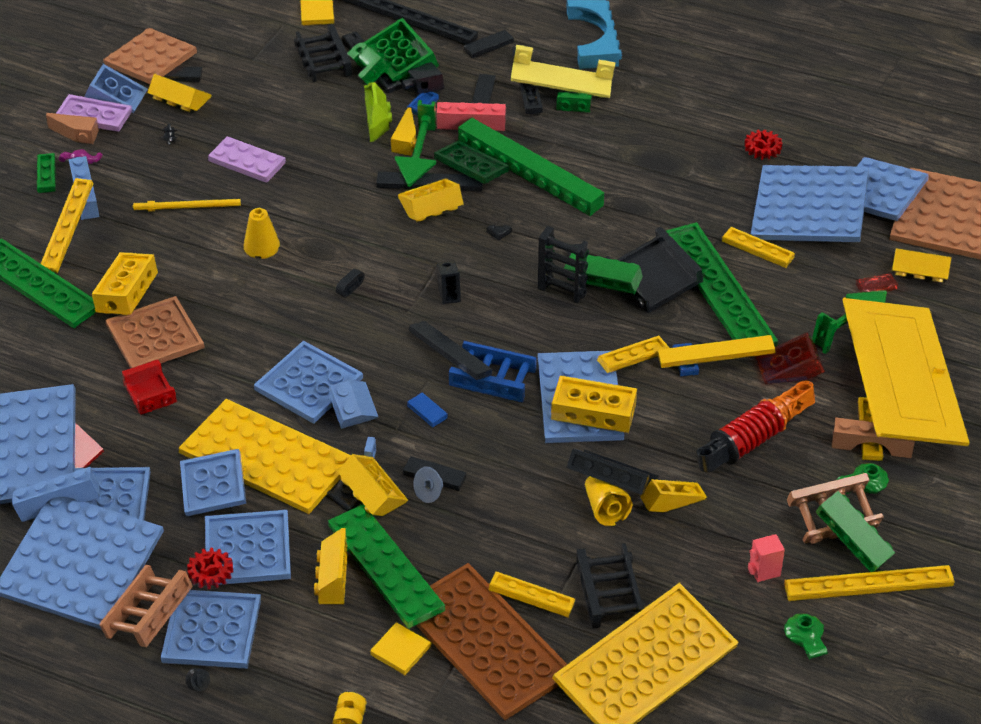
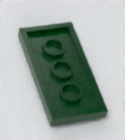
M456 141L434 152V159L478 180L480 183L486 184L509 172V165L460 141Z

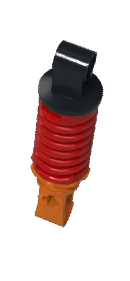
M801 381L780 396H776L773 399H763L759 404L729 424L712 432L710 442L697 449L700 471L712 472L723 463L733 465L745 454H748L772 436L783 432L786 429L787 422L815 403L813 383Z

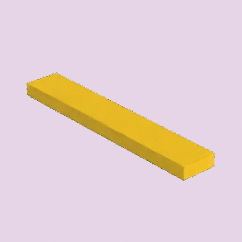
M75 178L41 261L43 266L54 273H58L93 187L94 183L92 180Z
M771 335L660 349L658 350V357L661 368L773 354L775 353V347Z

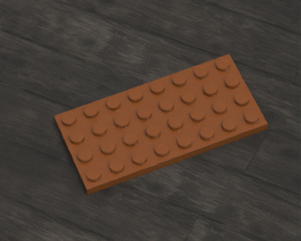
M469 563L430 585L445 604L446 611L416 626L504 720H507L559 686L553 680V675L568 664L498 593L488 590L489 584Z

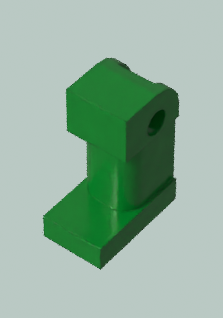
M364 43L356 44L347 53L361 68L365 67L358 76L366 85L375 82L389 68L382 61L383 59Z

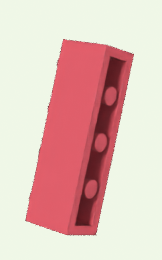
M438 102L436 113L437 129L458 130L459 126L470 118H474L495 131H505L506 104Z

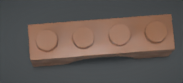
M835 417L832 448L852 450L858 444L874 442L885 446L890 451L891 456L912 458L915 440L877 437L873 422Z

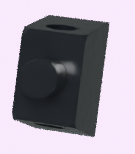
M432 62L409 70V79L402 80L404 90L413 88L417 94L445 89L443 75Z
M455 261L437 263V283L442 303L461 302L460 272ZM446 286H451L452 290L448 291Z

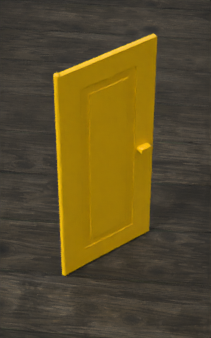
M843 298L842 301L877 437L968 446L969 439L930 309Z

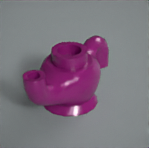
M80 149L72 153L63 152L59 156V161L65 162L66 159L86 156L89 165L99 161L103 155L102 153H97L96 156H92L85 150Z

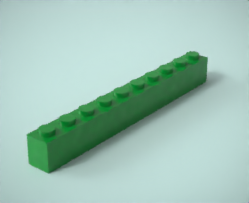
M470 118L458 127V141L509 165V170L530 181L581 212L591 216L604 206L603 191L476 119Z

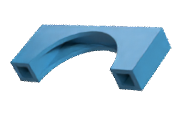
M566 0L568 20H583L593 23L605 33L593 43L578 46L577 61L579 69L597 68L599 60L615 62V67L619 66L622 53L619 50V40H616L617 32L614 30V20H612V12L609 10V1Z

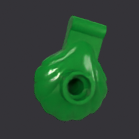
M873 463L860 464L856 467L853 474L837 478L839 480L867 473L869 482L864 492L870 494L883 491L889 482L887 472Z
M799 613L787 620L784 625L786 637L796 645L803 647L808 659L828 654L827 648L821 640L824 633V625L817 617L807 613Z

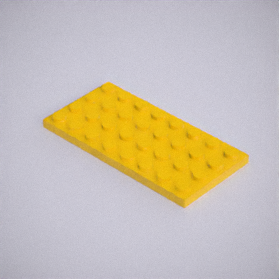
M225 399L179 447V453L191 459L239 449L241 452L244 484L307 514L313 511L327 495V492L341 479L337 471L351 456L228 399Z
M678 583L555 673L553 680L594 724H636L735 649L739 642Z

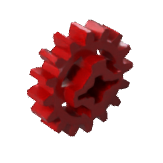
M765 129L763 131L757 130V133L751 132L745 139V151H749V155L754 154V158L759 156L761 160L764 158L769 160L770 156L775 158L776 154H780L782 150V138H778V134L773 135V131L766 132Z
M213 547L207 552L205 549H202L201 554L195 552V558H189L190 564H187L188 577L192 579L193 585L198 583L199 588H202L204 585H207V589H210L211 585L219 588V583L225 585L226 579L232 578L231 573L234 572L232 558L228 557L227 552L222 554L220 548L216 552Z

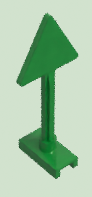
M418 100V126L420 130L413 156H395V161L408 187L413 185L436 165V160L420 159L427 130L436 131L437 127L436 103L432 101L431 105L422 104V100Z
M887 291L846 294V298L885 303ZM823 312L820 313L816 320L810 345H818L823 348L822 352L824 354L828 353L834 333L837 329L848 323L846 314L835 320Z

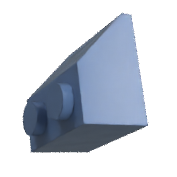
M347 380L330 385L329 397L341 429L378 418L366 382Z

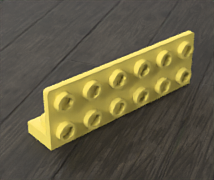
M516 45L511 81L560 89L567 92L585 93L601 98H610L615 62L599 60L596 73L533 62L531 61L533 48Z

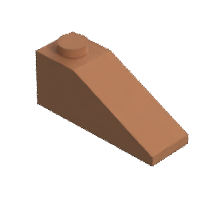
M55 113L46 114L49 129L75 142L94 143L99 132L96 117Z

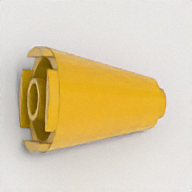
M262 208L253 209L249 214L244 239V250L252 258H255V256H261V259L272 257L278 252L280 241L268 212Z
M593 477L587 478L585 488L596 520L604 526H613L620 519L622 521L625 520L633 507L630 495L616 485Z

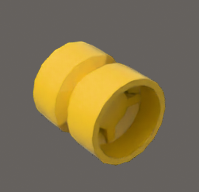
M353 692L342 693L338 698L333 724H362L367 703L365 698Z

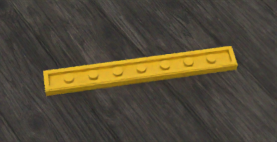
M946 565L785 580L784 586L788 601L949 587L954 586L955 581L950 566Z

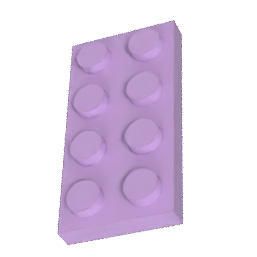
M69 94L56 114L96 117L98 128L119 132L131 114L132 106Z
M228 136L208 155L209 162L266 183L286 163L285 157Z

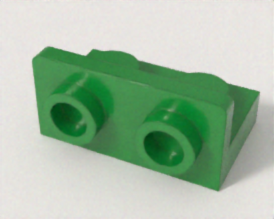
M558 92L556 110L590 112L592 95Z

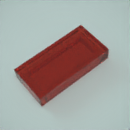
M891 273L856 281V286L861 293L882 290L888 292L898 289V284Z

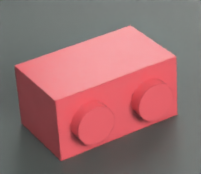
M777 534L753 540L748 569L750 574L754 575L757 582L781 576L785 549Z

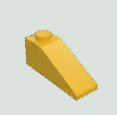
M408 107L391 137V152L411 156L417 139L412 110Z
M651 479L644 495H641L640 498L648 511L667 512L705 500L707 496L700 485L695 482Z

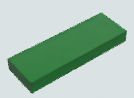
M55 153L37 155L38 193L56 192Z

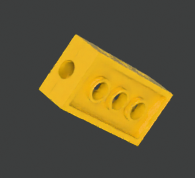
M123 252L118 254L92 292L97 313L132 314L158 274L154 254Z
M560 376L552 400L551 420L629 433L636 407L637 388Z

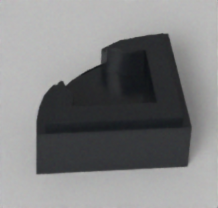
M494 224L486 227V232L497 240H501L512 233V228L507 225L495 226Z

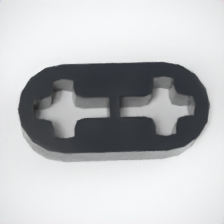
M356 268L351 270L338 282L336 293L343 297H348L363 283L365 278L364 272Z

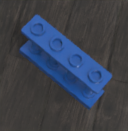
M464 341L462 348L480 361H483L487 366H490V363L501 365L496 377L488 376L479 380H475L462 369L451 367L449 370V385L523 403L525 384L522 382L527 372L535 373L536 357ZM509 367L519 370L515 381L504 379Z

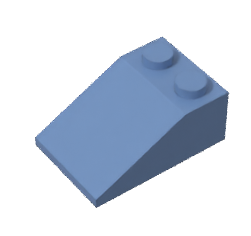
M103 64L89 85L84 97L130 105L134 113L148 89Z

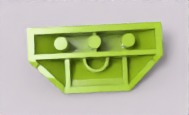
M372 82L364 86L370 142H374L389 130V123H392L390 102H387L386 95L379 86Z

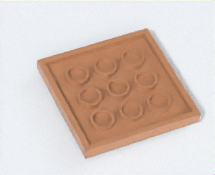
M148 28L103 60L104 64L108 67L151 84L154 74L162 77L196 54L197 48Z
M176 296L136 309L131 315L121 314L106 320V325L130 368L157 359L160 363H164L204 349V342Z

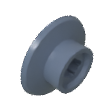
M423 467L415 474L413 482L414 491L420 500L425 503H432L440 496L443 481L433 468Z

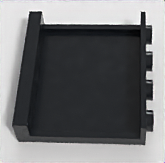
M661 226L655 229L656 237L616 259L621 262L640 265L643 278L635 294L628 293L630 297L633 296L638 306L644 308L647 313L704 281L702 269Z

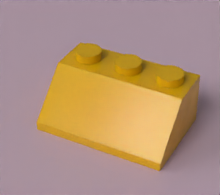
M156 74L153 75L147 92L153 95V99L161 102L165 99L167 104L175 107L179 104L181 105L180 109L188 112L191 109L198 111L211 98L209 93Z
M447 179L398 194V198L408 217L416 221H423L428 216H438L443 211H453L458 209V206L464 205L459 184Z
M895 249L892 271H895V275L906 277V274H913V278L923 280L926 276L932 277V281L943 283V280L948 279L951 257Z
M352 454L337 471L341 476L342 482L353 490L354 497L360 500L365 505L364 509L372 515L384 516L408 501L373 457Z
M341 528L323 540L321 550H317V563H320V566H316L315 576L319 580L318 583L314 584V596H318L319 604H344L348 557L346 528Z

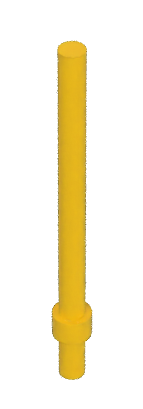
M241 199L177 202L147 201V203H133V210H148V212L156 209L241 206Z

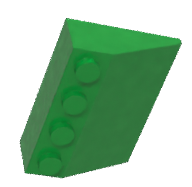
M403 18L363 42L389 66L385 73L392 81L409 78V70L432 62L436 68L439 66L434 52Z

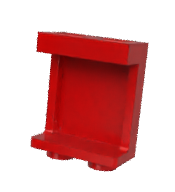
M158 359L122 371L124 386L140 415L177 402L175 389L170 387Z

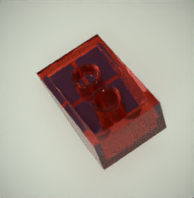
M808 332L776 346L775 353L756 356L765 384L808 380L825 372L817 348Z

